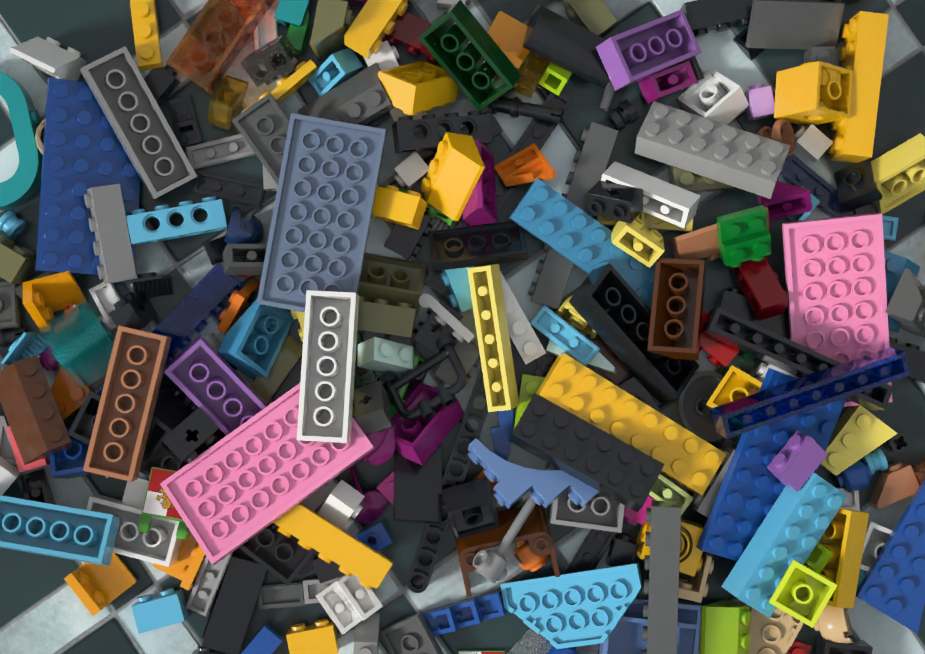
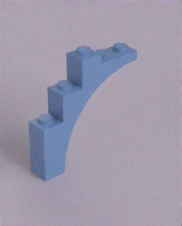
M476 438L468 446L469 458L476 465L480 463L485 469L484 474L491 482H497L492 491L494 493L493 498L502 507L505 505L509 509L530 491L532 493L530 496L539 506L542 504L547 508L566 490L569 492L568 496L572 502L584 507L600 492L562 470H538L506 461L487 449Z

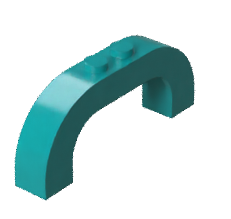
M0 71V95L6 101L19 154V165L15 174L7 181L0 183V211L25 203L36 193L41 185L43 155L37 148L35 141L36 129L41 122L40 116L34 108L30 95L19 82Z

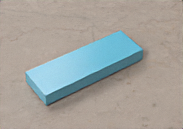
M545 305L530 322L533 327L586 367L601 350Z

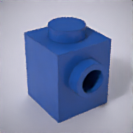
M383 519L364 528L356 535L358 540L375 551L393 543V537Z

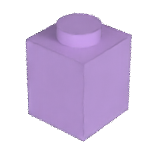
M763 83L749 86V90L744 93L749 103V106L746 108L748 122L773 116L775 102L771 85L763 87Z

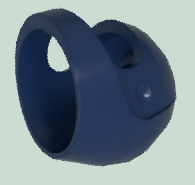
M233 206L224 242L227 244H260L264 237V228L261 221L255 215L249 220L243 219L240 207Z

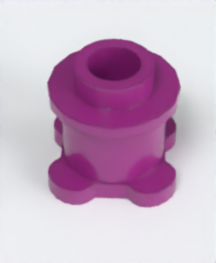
M48 349L47 352L39 354L40 363L45 370L55 372L58 369L57 366L60 364L55 359L51 350Z

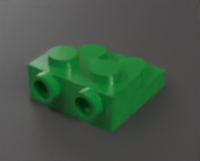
M763 205L717 217L719 257L725 266L736 268L741 266L744 261H762L765 256L771 254V234L767 230V214Z

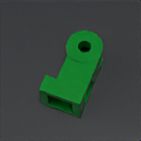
M308 11L302 26L290 24L287 37L280 36L278 42L280 50L299 55L304 54L311 26V18Z

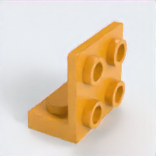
M499 11L487 33L517 70L520 71L530 53L529 50L523 47L528 26Z
M70 271L23 282V305L42 333L51 331L50 324L54 320L53 312L63 310V306L66 303H73L77 306L86 304V297Z
M189 531L188 538L182 540L177 563L170 567L153 563V567L181 580L180 587L190 590L195 584L206 554L191 531Z
M113 552L109 566L85 562L64 578L92 616L137 582L122 560Z

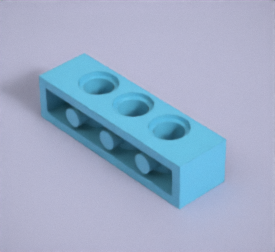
M213 196L203 198L202 203L193 204V201H184L178 203L179 207L169 208V205L154 207L155 211L145 212V209L131 211V215H127L126 219L132 246L227 230L222 199L216 200V197ZM196 211H204L207 214V219L203 222H197L193 217ZM173 215H180L184 221L180 226H173L170 223V218ZM156 219L160 222V226L157 230L151 231L146 228L147 221Z

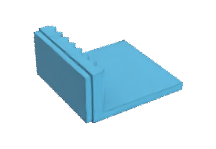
M24 332L10 346L8 354L1 363L3 365L12 364L38 355L39 358V354L45 352L47 347H49L46 345L48 343L37 332Z

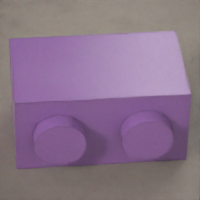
M796 431L781 451L773 458L767 469L782 484L798 492L828 454L812 437Z

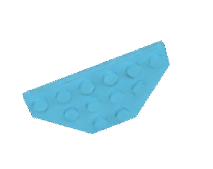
M639 563L560 574V577L553 575L500 584L504 608L522 619L523 623L537 634L545 637L556 649L604 643L643 588Z

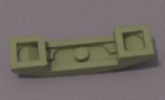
M291 335L286 337L268 377H257L251 385L267 404L302 357L303 344Z

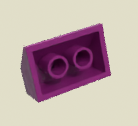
M479 139L474 140L485 168L461 215V218L470 226L498 222L494 155Z
M420 383L404 402L406 409L409 411L414 410L420 402L438 395L437 393L440 389ZM455 396L457 401L449 407H444L442 403L435 407L437 413L430 419H423L421 416L414 420H406L396 411L391 417V428L395 436V450L406 459L423 466L465 414L457 397Z

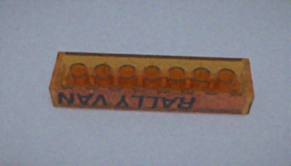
M208 0L166 61V64L211 95L275 0Z

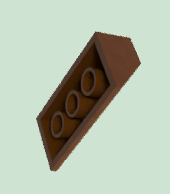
M658 258L656 260L647 351L673 359L699 360L707 270L705 260Z
M38 355L14 362L1 370L0 402L24 465L72 448L70 437Z

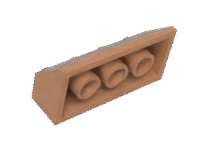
M765 207L767 214V230L770 233L769 211L768 208ZM717 223L668 240L674 259L699 260L706 258V261H711L719 258Z

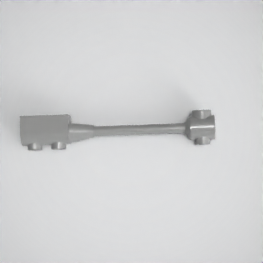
M546 463V466H545V469H544V470H560V469L554 467L553 465H551V464H549V463ZM529 496L497 549L481 550L473 559V566L476 568L474 571L493 584L496 581H503L507 576V569H505L507 561L504 554L536 505L531 496Z

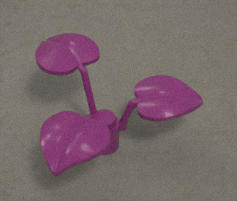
M389 427L375 433L366 434L375 449L360 460L362 462L368 460L373 465H380L388 461L395 450V436L392 428ZM354 463L346 470L350 471L356 490L365 496L359 504L363 508L354 520L364 523L372 522L378 519L385 511L387 500L377 490L362 493L353 469L356 464Z

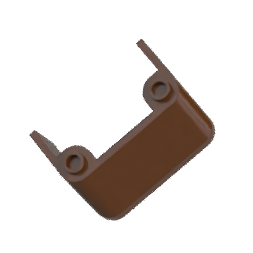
M536 504L512 543L528 540L529 547L535 555L550 556L555 577H560L547 517L544 509ZM523 506L497 511L500 523L498 528L455 539L467 597L472 596L468 572L476 569L473 566L475 555L483 549L499 546Z

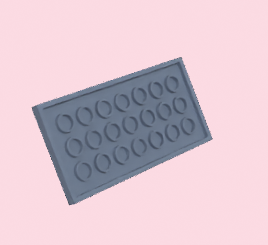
M291 113L256 304L305 312L306 290L354 292L358 294L387 134L386 129Z

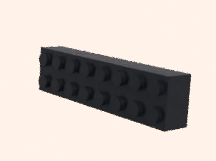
M165 432L141 464L140 472L150 478L152 467L178 471L188 464L186 461L180 465L161 445L162 439L168 435L167 432ZM271 523L238 548L289 586L316 550L311 548L309 551L298 544V538L293 535L290 538L283 535L277 530L279 526Z

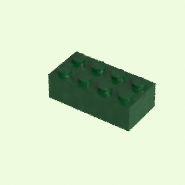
M461 0L431 22L417 37L479 111L514 87L521 76V73Z

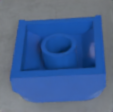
M70 435L72 448L50 456L51 477L54 479H69L95 474L83 471L89 445Z

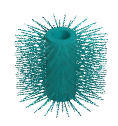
M89 308L87 309V315L84 309H79L80 313H83L82 316L73 311L74 314L73 316L71 315L69 320L65 317L67 324L64 325L62 323L63 328L59 326V331L54 329L56 333L53 334L51 332L52 338L46 335L49 342L46 345L54 349L52 351L59 364L63 366V371L64 368L68 369L70 374L77 375V377L80 376L81 378L83 375L86 377V370L90 371L92 369L95 372L93 365L95 363L97 365H100V362L103 363V356L109 361L110 357L107 355L111 354L110 349H113L115 341L113 333L106 323L102 321V317L101 319L99 316L97 317L95 312H91Z

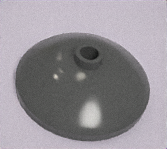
M713 371L694 373L677 399V413L681 425L706 442L724 438L734 427L733 424L706 405L724 378L721 374Z

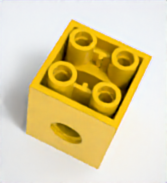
M821 61L807 62L797 67L778 71L776 74L774 118L786 119L791 123L803 126L819 125L851 118L853 71Z
M681 518L679 572L695 577L696 571L699 572L703 564V558H701L703 551L696 546L704 526ZM646 521L644 525H641L636 543L639 545L636 555L645 560V555H650V546H645L646 531L651 532V523Z

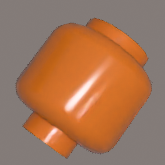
M528 540L516 542L518 547L514 550L513 555L523 570L534 572L547 563L546 558L548 555H535L529 547Z

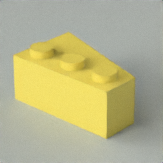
M861 405L849 406L836 423L825 450L828 455L819 466L828 473L837 476L898 433Z

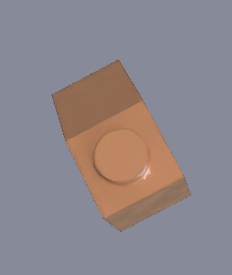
M897 461L889 464L888 469L881 472L869 501L871 507L881 509L917 492L920 486L911 465Z

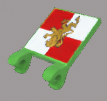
M156 467L151 468L142 515L138 524L139 532L148 533L150 531L153 516L180 521L176 538H188L189 528L160 485V483L177 471Z

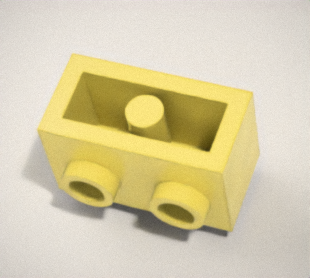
M638 217L632 223L618 221L611 230L612 243L649 268L665 251L661 233L644 226V223Z

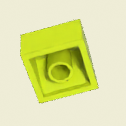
M792 560L771 596L769 603L813 628L838 585L814 569Z

